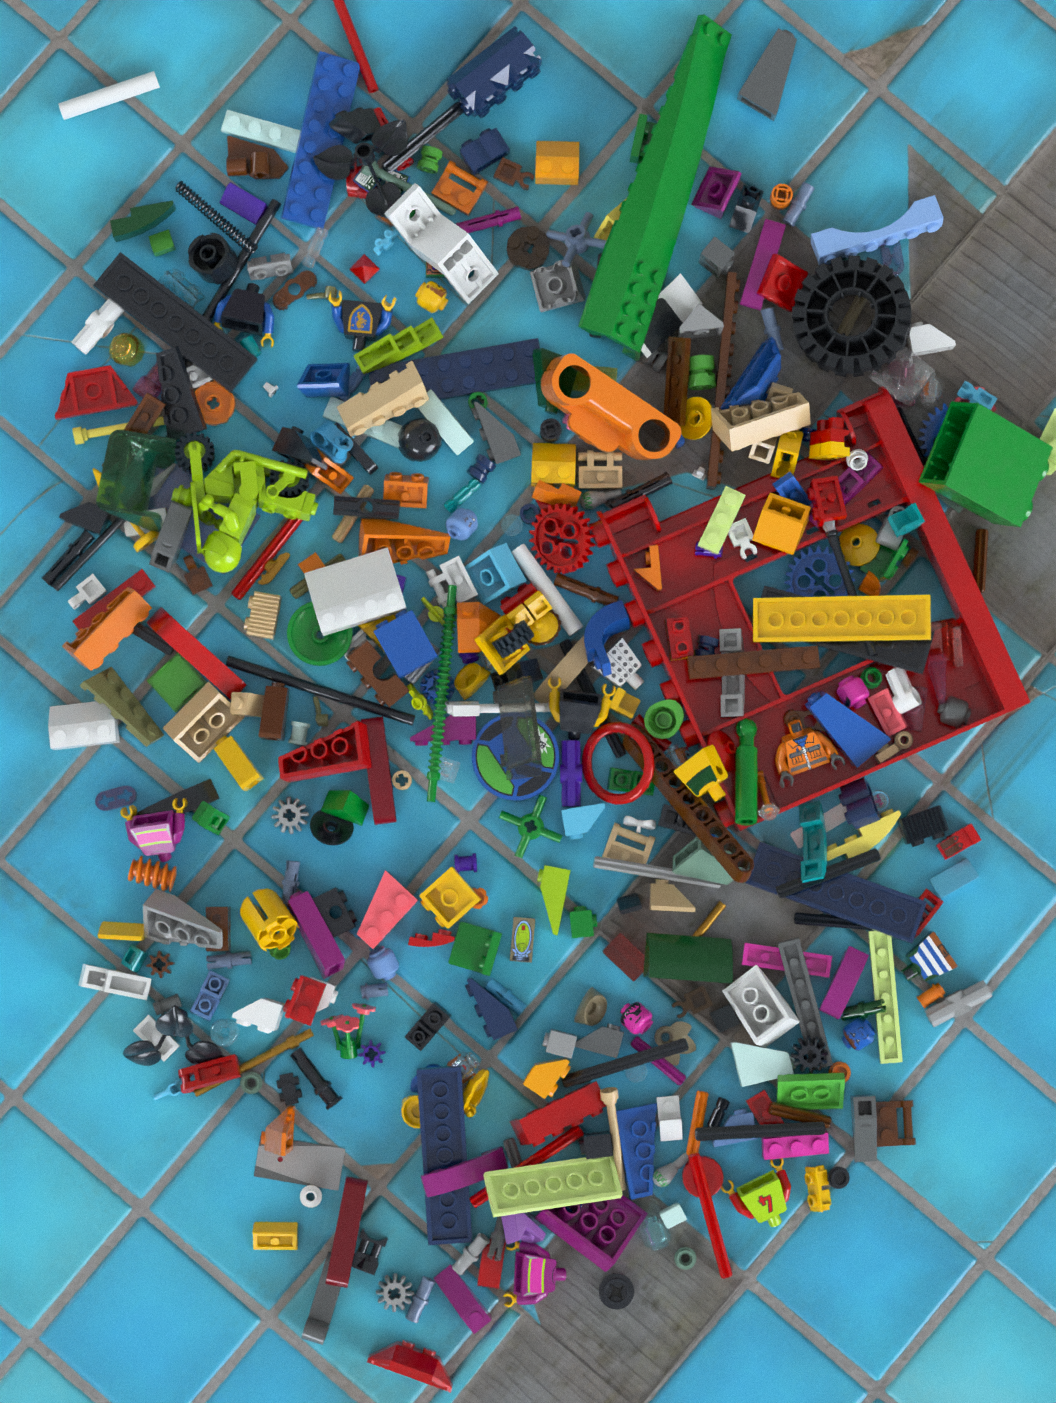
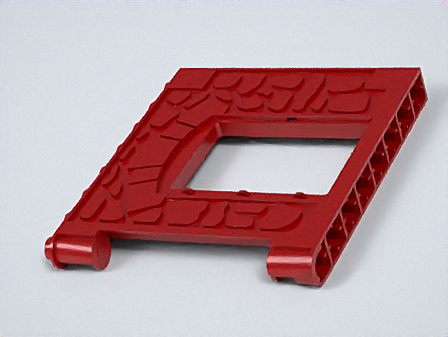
M884 386L878 388V393L836 411L837 417L844 418V430H850V433L844 436V447H850V452L855 449L869 452L883 466V469L845 505L847 517L846 519L835 520V530L840 533L890 511L895 506L907 508L910 504L916 503L925 521L916 531L953 610L955 621L934 630L935 633L923 675L905 670L912 687L917 690L922 701L919 706L902 714L908 727L899 732L906 731L910 733L913 742L909 748L901 749L881 763L876 762L873 757L875 754H873L858 768L851 765L825 731H820L831 740L838 752V756L843 757L845 766L840 760H837L834 763L837 770H834L831 764L832 759H829V763L793 775L794 782L792 786L788 779H783L784 788H782L779 784L781 775L778 773L775 756L778 745L782 743V737L791 734L789 727L783 721V715L786 711L791 709L807 711L808 709L804 704L808 702V697L816 691H823L843 704L837 694L838 683L852 675L854 678L860 677L861 672L868 667H874L880 671L882 682L877 688L868 689L869 696L865 699L867 703L858 709H855L853 706L849 709L885 734L868 698L886 688H889L892 696H894L886 674L896 667L866 660L788 695L783 694L773 672L745 675L744 716L721 717L722 677L689 680L687 659L670 661L669 639H667L665 619L688 616L693 653L698 647V635H705L719 639L718 647L715 648L714 653L721 654L719 629L740 628L742 629L744 652L763 650L760 642H753V626L733 584V579L790 554L751 540L749 542L757 548V558L746 562L740 556V545L734 548L727 534L723 543L722 557L714 559L712 556L695 555L696 542L700 541L721 495L660 522L649 498L643 495L604 513L600 510L596 511L598 520L588 524V526H594L590 532L596 535L593 539L597 547L601 548L609 545L615 558L614 561L606 564L614 586L618 588L626 584L633 600L625 603L624 607L632 626L636 628L644 624L651 640L641 645L651 668L662 664L669 679L659 684L665 700L677 701L684 710L686 720L682 722L679 732L686 747L689 748L698 744L700 750L707 747L709 734L716 730L725 732L733 740L736 747H739V736L735 730L737 723L745 718L751 719L756 723L757 733L754 736V747L757 748V771L763 770L770 806L773 808L771 813H765L764 802L757 786V823L1031 703L935 491L918 482L924 467L895 403ZM808 456L797 461L793 476L807 494V488L810 487L812 479L837 475L839 478L849 466L847 465L846 457L827 461L809 459ZM769 473L735 488L734 490L746 496L733 523L746 518L754 535L762 509L770 492L780 496L773 486V483L780 478L773 477ZM879 500L880 504L871 508L868 507L869 503ZM809 520L796 551L826 539V532L823 527L818 528L819 531L807 535L806 531L816 527ZM658 545L661 591L654 590L633 572L634 569L650 568V565H646L645 552H649V546ZM750 549L744 551L746 557L753 555ZM868 675V680L872 682L873 677ZM949 696H954L967 701L969 708H971L967 724H962L961 727L955 728L940 721V714L937 713L941 700L946 701ZM807 715L804 718L805 726L813 727L816 724V719L813 715ZM896 734L889 737L891 739L887 743L889 746L891 744H894V737ZM902 736L900 739L902 744L906 743V738L904 736ZM734 770L727 772L728 778L719 784L726 795L722 797V801L713 804L718 819L725 827L734 825L736 832H739L753 825L744 826L735 822Z

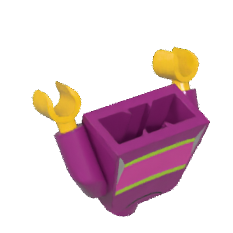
M177 798L173 800L172 805L176 809V813L170 810L135 816L137 814L136 806H129L130 815L126 807L122 808L120 814L123 818L127 819L125 826L128 840L141 849L144 855H158L160 862L169 861L172 858L171 852L175 851L176 844L181 841L185 830V814H183V809L188 805L186 798H183L182 807L177 805Z
M516 1241L514 1248L506 1246V1249L509 1251L519 1249L515 1254L514 1293L509 1291L503 1295V1297L509 1296L512 1298V1302L504 1303L506 1307H511L514 1303L518 1305L537 1304L546 1298L548 1293L555 1291L556 1281H565L566 1269L564 1267H556V1260L550 1258L549 1252L538 1244Z

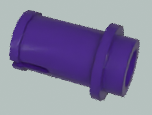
M699 541L696 542L695 555L712 556L714 559L722 557L723 545L718 555L699 547Z

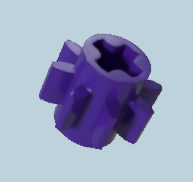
M370 1040L368 1047L363 1044L361 1045L364 1052L358 1054V1056L364 1057L363 1065L370 1062L372 1068H374L375 1061L383 1063L380 1056L385 1054L386 1051H380L381 1042L373 1045V1041ZM370 1048L378 1052L374 1060H371V1057L366 1055Z

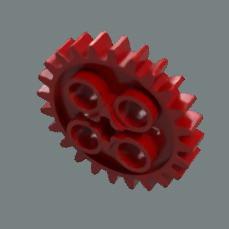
M563 503L548 505V508L541 509L542 514L535 515L538 521L531 523L535 530L529 531L530 534L534 535V538L530 539L529 542L535 544L531 551L537 550L538 553L534 558H541L540 565L547 564L546 570L554 569V573L562 572V574L575 572L577 569L584 567L583 563L589 562L587 556L593 555L589 548L596 546L595 543L591 542V538L596 537V535L590 534V530L594 526L587 525L590 518H583L584 511L577 513L578 506L571 507L570 503L564 505ZM553 521H554L555 524H556V528H555V529L553 528ZM572 526H573L574 529H575V533H574V534L572 533ZM546 534H548V535H550V536H558V535H560V538H557V537H553V538L547 537ZM564 539H575L578 540V543L571 540L565 541ZM569 547L572 550V555L569 554Z

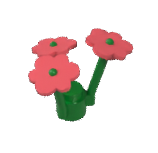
M352 1003V1007L357 1009V1013L360 1014V1019L341 1014L320 1021L322 1026L332 1027L336 1041V1050H340L341 1058L354 1059L358 1056L357 1049L361 1048V1035L365 1015L375 1012L376 1007ZM354 1029H358L356 1041L355 1038L350 1037V1032ZM338 1030L345 1032V1038H342V1042Z

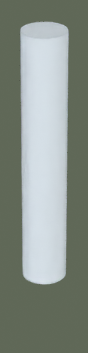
M152 71L58 103L63 119L66 120L160 88L155 72Z
M522 544L514 549L511 553L517 564L536 590L544 595L552 607L551 610L559 615V619L562 621L561 625L567 634L572 636L584 626L526 545Z

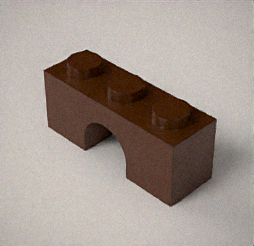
M366 639L346 655L349 659L346 664L354 673L357 670L363 676L360 680L367 689L372 687L377 694L374 697L382 706L386 703L390 708L409 692V689L394 672L384 679L374 676L373 666L382 657Z

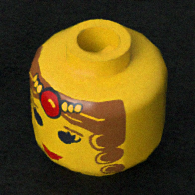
M434 281L423 282L415 295L417 304L430 313H435L438 309L442 311L449 301L446 299L447 290Z

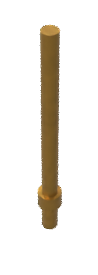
M309 1028L296 1036L293 1034L279 1045L240 1064V1074L288 1049L293 1050L299 1047L301 1042L314 1036L313 1031ZM225 1082L199 1088L193 1092L198 1097Z

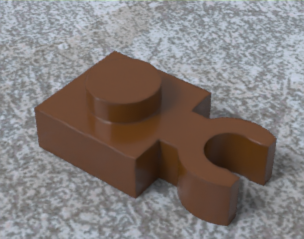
M502 157L493 178L511 187L517 182L522 189L529 190V185L525 184L523 180L525 178L533 180L534 175L530 172L521 173V165Z

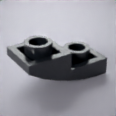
M435 1001L405 1035V1038L422 1051L452 1015Z

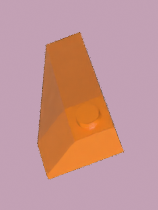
M361 518L359 556L388 547L392 563L400 562L402 565L408 563L407 560L420 558L423 560L448 554L451 537L448 533L390 520Z
M295 1105L289 1106L266 1127L265 1131L261 1132V1144L264 1145V1150L280 1156H286L293 1150Z

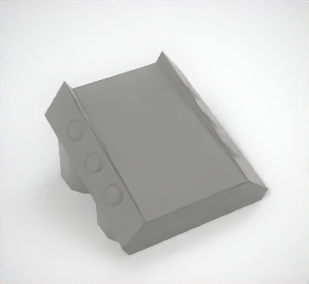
M560 260L552 266L539 267L536 270L530 271L541 313L585 301L586 295L575 260H572L569 267L563 266V260Z

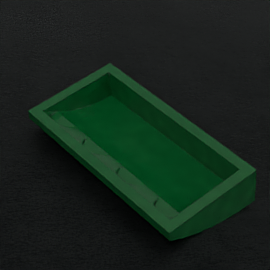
M646 932L643 977L732 983L733 952L731 939Z

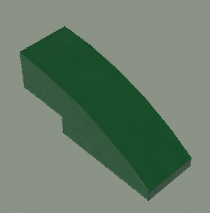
M173 200L130 208L131 217L110 220L114 240L116 242L127 240L159 225L176 210Z

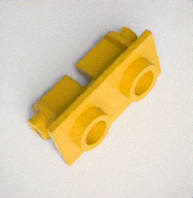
M824 1165L805 1167L806 1173L804 1178L808 1188L807 1202L810 1211L823 1212L830 1210L829 1189L822 1190V1186L829 1185L827 1169H825Z

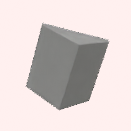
M698 304L680 326L678 337L694 339L721 336L724 325L721 320Z

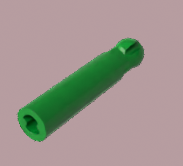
M745 718L737 723L735 729L739 736V747L736 748L735 822L739 825L749 826L757 823V748L754 747V736L757 733V726L754 721Z

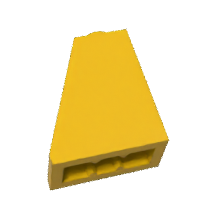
M225 735L216 742L217 746L213 749L242 790L247 792L264 779L233 736L227 737Z

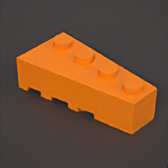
M127 587L107 605L108 611L97 614L92 618V625L90 627L81 628L75 633L77 637L73 642L69 643L66 641L62 645L79 664L90 671L100 667L107 654L114 652L119 646L118 643L124 637L126 638L134 631L133 627L139 621L142 622L148 617L152 607L134 589Z

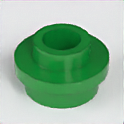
M868 667L861 672L860 678L868 689L877 688L881 684L882 675L878 669ZM868 675L873 677L872 682L868 680Z

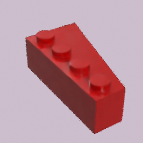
M356 721L344 729H338L331 735L314 740L313 743L307 746L299 747L278 757L280 779L287 782H296L372 768L367 725Z

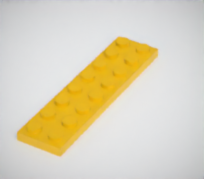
M931 595L753 598L754 643L931 640Z

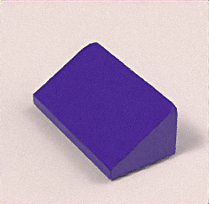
M231 182L228 183L219 202L224 207L257 225L267 208L266 203Z

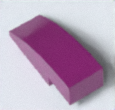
M851 946L845 950L821 1003L820 1011L838 1020L840 1019L869 957L868 954Z

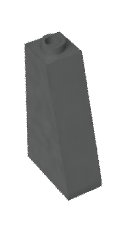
M779 28L737 97V100L772 121L775 120L797 41L790 31H782Z

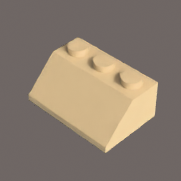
M208 681L163 727V730L193 759L200 763L217 746L216 742L227 735L245 716L230 714L231 702Z

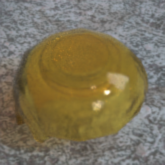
M120 333L113 337L109 345V355L117 364L132 367L142 360L144 345L135 335Z

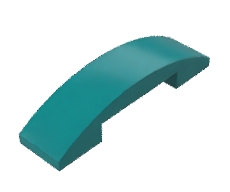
M815 801L799 805V821L803 828L804 861H801V881L803 883L824 879L826 873L827 838L821 802Z

